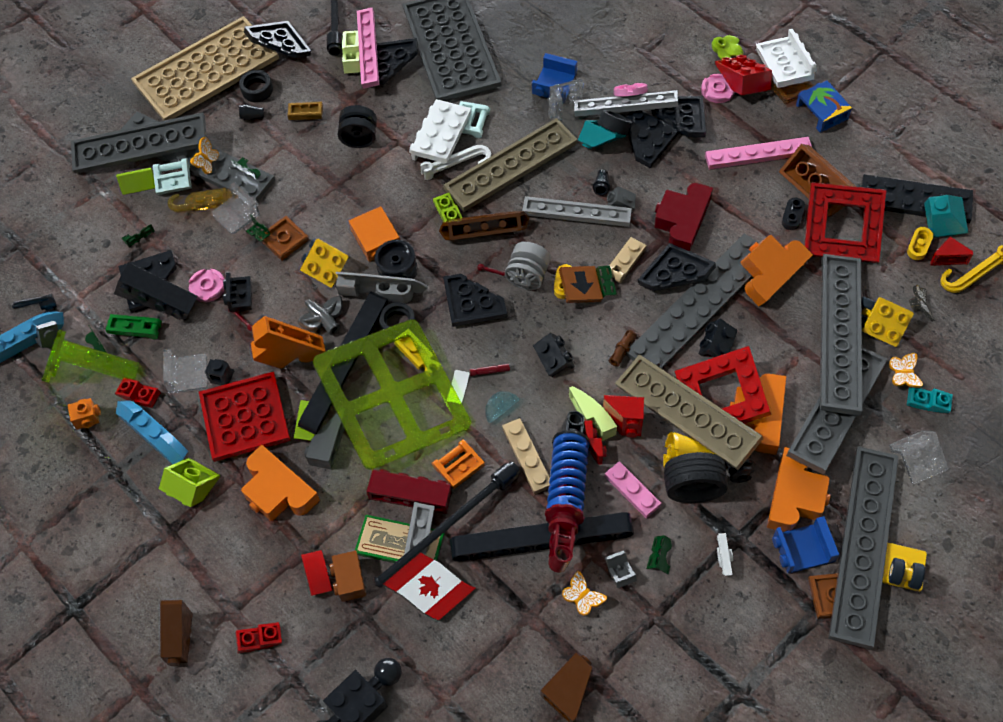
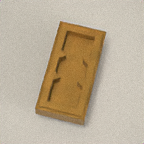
M322 102L288 103V120L322 119Z

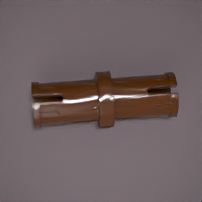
M627 330L622 340L616 344V349L608 360L611 365L615 367L620 366L623 358L630 351L631 345L637 338L635 332Z

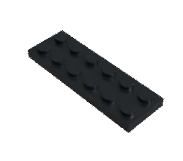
M865 174L862 177L861 187L886 190L884 211L926 217L924 203L929 197L952 195L962 197L966 222L970 223L972 220L973 190Z

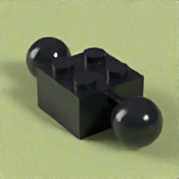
M383 658L378 661L374 668V677L368 682L355 669L323 700L327 708L334 715L328 721L320 720L317 722H373L388 707L385 699L377 691L382 686L396 684L401 678L402 669L398 661L393 658Z

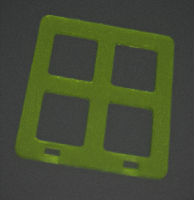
M407 320L316 355L313 359V366L363 466L368 470H373L466 431L471 425L470 417L416 320ZM410 337L427 371L396 382L378 348L402 338ZM358 355H364L381 389L348 401L331 366ZM435 384L453 419L428 430L421 431L403 396L428 385ZM388 403L406 439L373 451L355 416L381 404ZM448 426L451 431L441 435L439 429ZM394 449L396 454L385 458L384 452Z

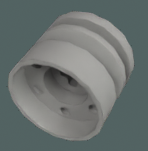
M517 243L511 254V260L505 269L506 279L521 289H539L551 261L549 252L535 243Z

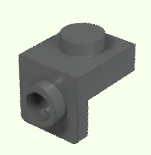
M618 186L609 192L607 205L632 208L634 210L636 194Z
M55 321L36 326L38 337H35L41 348H50L60 343L58 327Z
M620 551L605 558L608 573L617 588L637 581L636 574L627 561L625 551Z

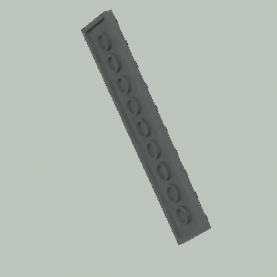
M136 112L121 130L158 121ZM214 147L211 149L217 150L219 157L211 163L212 172L210 174H205L201 168H196L190 163V174L256 205L275 181L273 175L248 163L246 164L249 168L260 171L261 175L256 180L245 172H241L238 168L233 167L231 161L232 159L238 162L239 159ZM199 148L157 156V158L167 163L178 162L184 158H188L190 162L191 158L199 152Z
M744 233L715 262L716 268L708 278L695 282L630 347V351L627 352L626 356L634 361L640 354L663 370L746 283L753 278L741 265V261L750 253L748 249L757 241Z
M823 254L821 278L820 410L859 416L862 413L861 259Z
M859 446L856 449L828 639L871 650L874 647L899 455Z

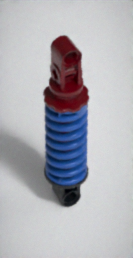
M570 411L562 425V431L555 434L552 439L553 452L545 520L549 523L548 530L551 533L548 565L551 570L557 573L564 572L573 557L575 535L578 533V525L584 522L583 501L585 499L586 466L588 463L590 439L583 434L584 416L578 411Z

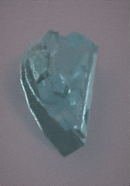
M500 391L492 395L485 407L487 421L493 422L520 399L515 394L507 391Z

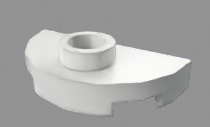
M721 533L717 536L719 545L717 555L719 566L723 570L722 574L727 576L732 575L731 562L733 561L732 549H728L726 533Z

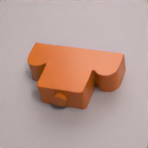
M772 235L767 236L759 244L755 242L748 249L750 253L741 261V265L754 277L745 285L746 294L759 307L813 254L797 240L791 241L784 247Z
M264 316L252 326L254 341L251 342V349L254 361L281 369L296 358L301 362H311L326 352L323 336L267 316Z
M764 374L760 377L772 415L745 423V425L763 437L755 451L776 455L780 443L786 376ZM740 386L737 387L734 402L730 401V406L745 401Z
M263 445L248 457L246 464L253 478L242 487L241 491L246 500L250 502L249 506L256 513L260 511L267 519L273 521L290 506L294 514L302 516L307 514L320 501L315 490Z
M784 447L767 523V528L776 530V528L781 527L782 532L795 529L800 517L812 520L821 517L824 507L828 506L830 494L827 493L829 477L808 472L807 466L786 456L790 449Z

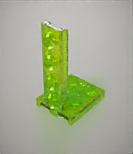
M58 329L42 377V381L49 382L51 376H56L60 362L63 361L120 379L135 380L140 363L65 341L66 331Z

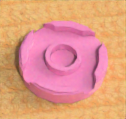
M712 74L702 82V95L710 102L725 103L734 96L735 92L732 91L722 74Z
M645 83L624 84L614 88L615 96H634L648 92L647 84Z
M215 269L200 270L190 278L189 292L197 295L196 300L199 302H212L220 298L225 291L223 286L224 277Z

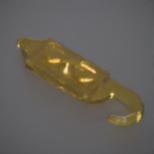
M226 188L193 192L186 197L185 204L180 205L173 204L174 199L179 197V194H175L168 199L167 204L175 212L197 211L228 206V203L239 196L235 192L226 190Z

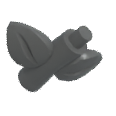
M335 296L324 303L323 307L316 301L306 300L305 305L309 313L301 316L298 319V324L311 332L319 330L323 325L330 335L336 334L340 326L334 319L342 313V297Z

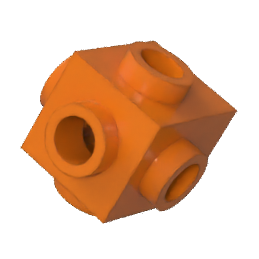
M91 398L81 399L78 402L68 404L70 421L77 430L89 428L100 423V407L98 404H94Z

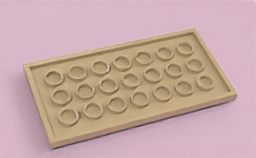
M243 16L134 76L131 80L163 121L176 118L240 81L245 73L252 70H260L278 60L279 55L276 51L252 43L244 33V26L252 25Z

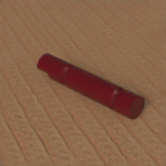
M509 363L470 369V376L510 371Z

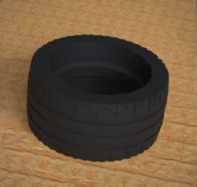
M706 452L683 454L667 461L664 466L665 488L667 496L671 500L682 503H702L717 499L727 492L726 466L724 460L718 455Z

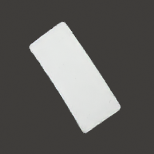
M455 370L446 402L462 404L469 372Z

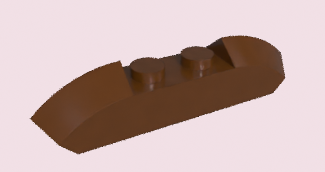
M524 211L459 218L443 222L439 232L445 240H456L521 231L527 228L530 218Z

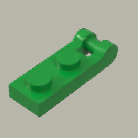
M110 314L105 330L107 334L148 337L156 340L159 335L158 328H161L162 321L158 318Z

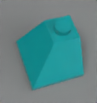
M586 120L578 140L583 142V146L592 149V147H599L624 138L626 135L612 132L598 124L599 120Z
M942 195L929 197L924 205L928 229L932 231L933 238L968 233L962 197Z

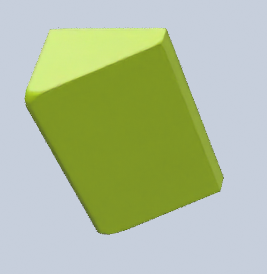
M151 168L116 175L123 195L155 189L154 173Z

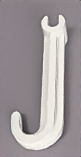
M476 145L451 155L447 164L438 161L433 163L426 161L420 165L421 174H424L425 180H430L433 178L434 173L478 155H485L486 157L480 160L479 164L491 157V151L486 146Z

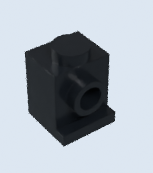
M210 359L205 370L209 382L217 385L229 384L235 372L226 361L220 359Z

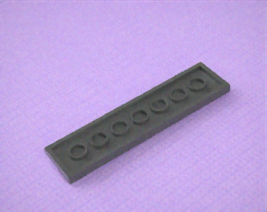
M198 113L72 140V171L77 174L199 148L200 139L207 137L205 115Z
M863 347L862 405L887 361V358ZM819 397L786 456L824 475L857 415L820 410Z

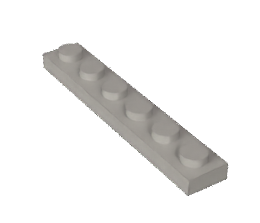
M678 90L644 93L634 96L575 100L574 114L577 117L601 115L603 110L620 113L678 107Z
M525 196L522 211L528 216L629 227L632 208Z

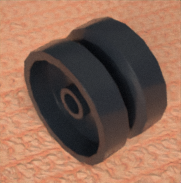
M351 105L341 110L337 133L338 139L344 145L352 148H365L372 145L376 139L377 116L374 111L361 105Z
M390 240L379 246L375 253L378 275L409 279L416 277L418 269L413 247L408 242Z

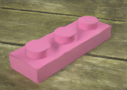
M620 461L605 473L604 477L645 518H648L661 506V502Z

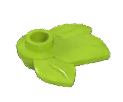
M735 36L716 37L712 41V49L721 60L725 57L731 58V56L743 55V50L738 45L740 40Z

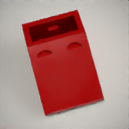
M737 55L736 58L725 57L722 60L715 61V65L732 91L740 95H747L771 90L772 70L767 68L766 65L759 64L756 60L747 58L746 55Z

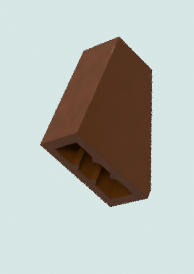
M162 600L160 603L161 658L169 666H180V663H188L193 613L183 600Z
M577 653L540 690V696L567 722L577 721L592 674V663L584 655L579 656Z

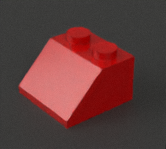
M604 395L603 408L616 424L617 431L621 435L630 438L641 436L644 419V397Z

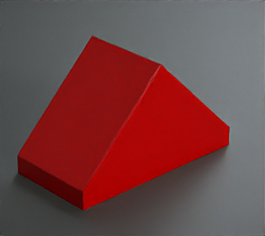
M950 236L934 253L930 264L931 266L968 265L973 256V251Z

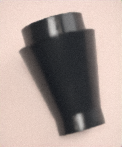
M248 104L239 105V119H244L245 121L264 118V108Z
M604 169L598 171L593 184L595 194L600 196L606 195L610 190L608 172Z

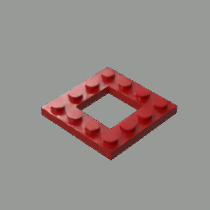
M811 182L804 246L813 254V257H822L823 254L860 258L861 262L879 263L886 190ZM828 204L864 208L861 242L825 238Z
M749 346L675 371L677 380L702 395L700 384L737 372L745 401L722 409L744 424L772 415Z

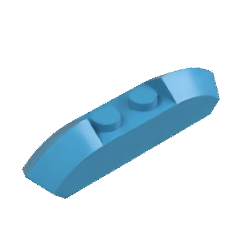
M52 311L39 314L1 334L0 363L37 343L35 337H38L37 325L55 321L58 331L61 330L64 325L63 312Z
M118 401L116 414L165 459L171 464L178 463L184 459L188 450L171 433L133 401Z

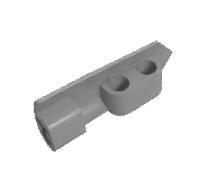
M347 272L335 273L338 275L336 283L338 294L343 296L358 297L359 293H370L372 291L387 298L388 303H408L412 300L413 293H423L428 289L427 285L415 279Z

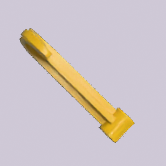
M1003 245L998 247L996 253L953 283L946 280L951 275L952 270H946L941 276V286L953 293L965 290L995 267L1003 264Z

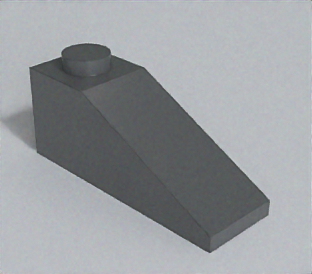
M341 408L311 439L310 445L306 447L305 457L310 466L332 470L348 419L344 408Z

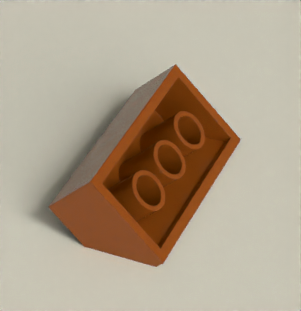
M800 144L779 171L808 199L811 182L856 187L810 145ZM828 204L827 216L831 217L845 206Z

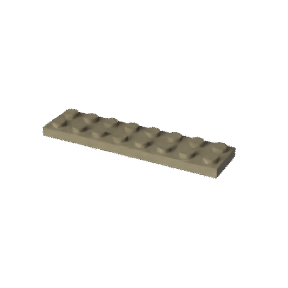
M556 118L443 185L444 190L450 193L455 203L465 212L575 146L578 139Z
M640 354L615 383L618 388L631 397H644V406L690 438L699 442L715 455L720 456L737 470H739L763 440L762 435Z

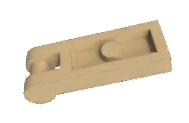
M630 237L610 264L615 281L621 283L646 250L645 244Z

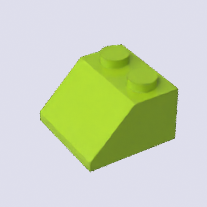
M187 458L164 468L159 489L165 492L166 495L179 500L183 505L192 507L205 499L219 480L220 475Z

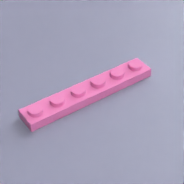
M373 8L357 11L361 85L363 89L379 85L375 16Z
M809 137L706 151L705 158L710 170L790 158L800 144L811 146Z

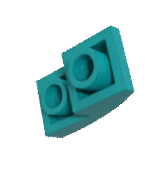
M910 387L908 390L907 406L932 412L950 413L953 394L935 388L932 391H928L922 388Z

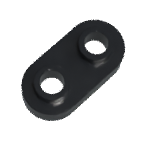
M795 197L788 200L782 218V226L785 229L796 230L799 227L805 209V202L802 199Z

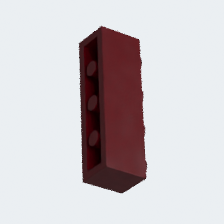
M380 469L379 471L372 470L366 492L369 500L412 508L414 502L435 506L434 512L447 514L452 487L451 484L444 480L432 481L422 476L415 478L405 473L394 474Z

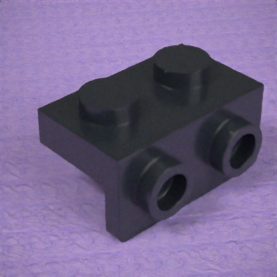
M226 272V279H223L224 290H226V294H223L224 305L228 306L230 312L252 310L251 277L232 278L230 272Z
M721 318L710 322L705 329L704 339L700 342L698 354L701 356L709 354L714 358L729 353L738 330Z
M551 332L535 343L533 347L548 376L553 377L566 367L572 369L575 365L572 362L574 360L573 356L564 347L565 341L563 338Z

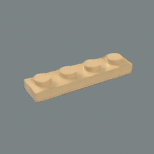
M519 418L502 425V429L534 495L549 489L550 478L521 419Z

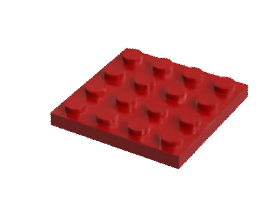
M274 371L199 391L213 462L255 451L261 445L266 448L291 441Z

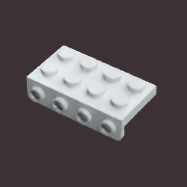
M789 29L788 37L756 44V51L764 65L772 70V79L777 88L814 80V75L817 71L816 63L811 60L810 53L805 50L804 43L800 42L798 34L793 29Z
M436 99L433 106L431 105L427 118L423 120L421 130L416 134L415 142L410 146L409 152L411 153L412 160L416 161L419 156L447 164L471 115V108Z

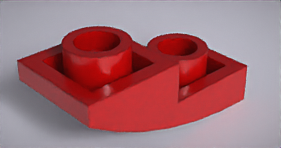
M123 378L115 395L125 400H131L136 404L153 408L161 392L158 388L142 385L137 380Z
M592 420L584 421V434L590 439L589 451L597 464L602 465L603 457H606V445H602V438H597V429L593 428Z
M322 550L301 555L311 596L332 591Z
M279 622L260 624L257 628L236 630L235 632L238 654L282 644Z

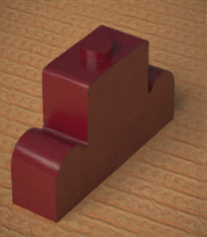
M692 183L687 187L686 195L671 190L665 191L661 203L658 202L655 208L654 226L655 228L670 232L668 243L691 251L711 201L713 187Z

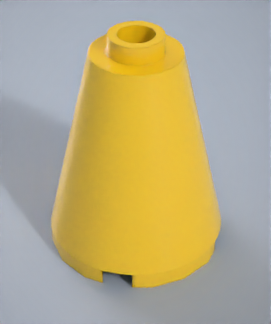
M670 432L664 446L667 448V454H663V466H665L667 461L683 454L712 452L692 438L676 432Z

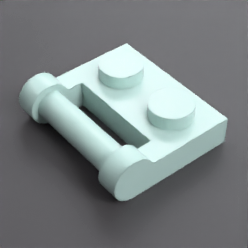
M460 101L459 105L471 108V115L462 133L473 135L475 138H481L486 116L490 113V108L486 105ZM478 112L480 116L477 125L472 127L475 114Z
M188 158L181 159L178 162L153 165L156 194L160 195L192 188ZM182 168V171L161 175L164 171Z

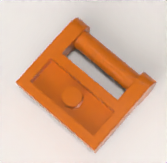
M461 440L457 447L441 459L433 461L432 466L455 489L483 468L485 462L465 440ZM462 452L466 453L447 468L444 467Z

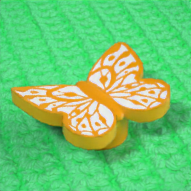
M202 137L199 141V152L191 158L190 163L196 168H201L205 174H210L212 172L211 163L218 159L219 152L211 149L212 145L207 137Z
M916 353L907 354L902 360L898 357L890 359L889 366L895 371L892 378L894 385L903 386L906 384L909 387L915 388L923 386L922 381L914 374L913 370L917 362Z
M579 571L572 577L571 587L564 588L562 592L564 600L574 602L577 606V611L583 616L590 613L591 607H598L607 600V596L604 594L590 591L587 588L586 581Z

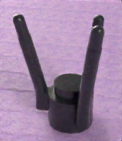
M49 294L38 298L13 302L12 308L39 303L41 310H46L44 312L46 313L52 312L54 308H57V304L53 295Z

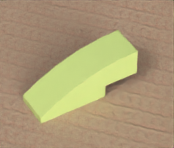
M358 31L343 32L342 62L344 74L361 72Z
M573 386L570 387L569 398L575 409L584 416V421L592 420V425L597 429V433L602 438V441L615 436L617 426L605 409L583 391Z

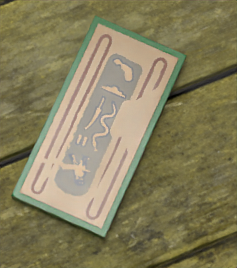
M366 515L355 548L357 554L395 563L404 556L410 524ZM445 532L427 546L425 555L435 561H438Z

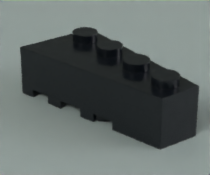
M129 262L120 276L114 295L166 313L179 320H186L197 298V295Z

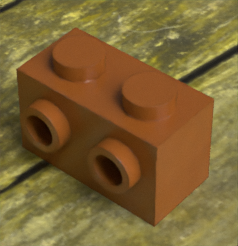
M357 551L332 556L333 563L329 564L331 575L336 578V583H333L335 596L339 595L342 602L365 597L366 591Z

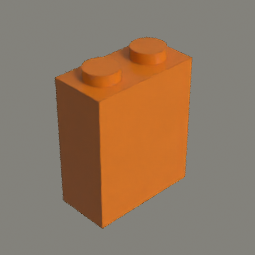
M381 206L349 220L351 232L369 262L375 260V253L383 243L390 240H400L399 235Z

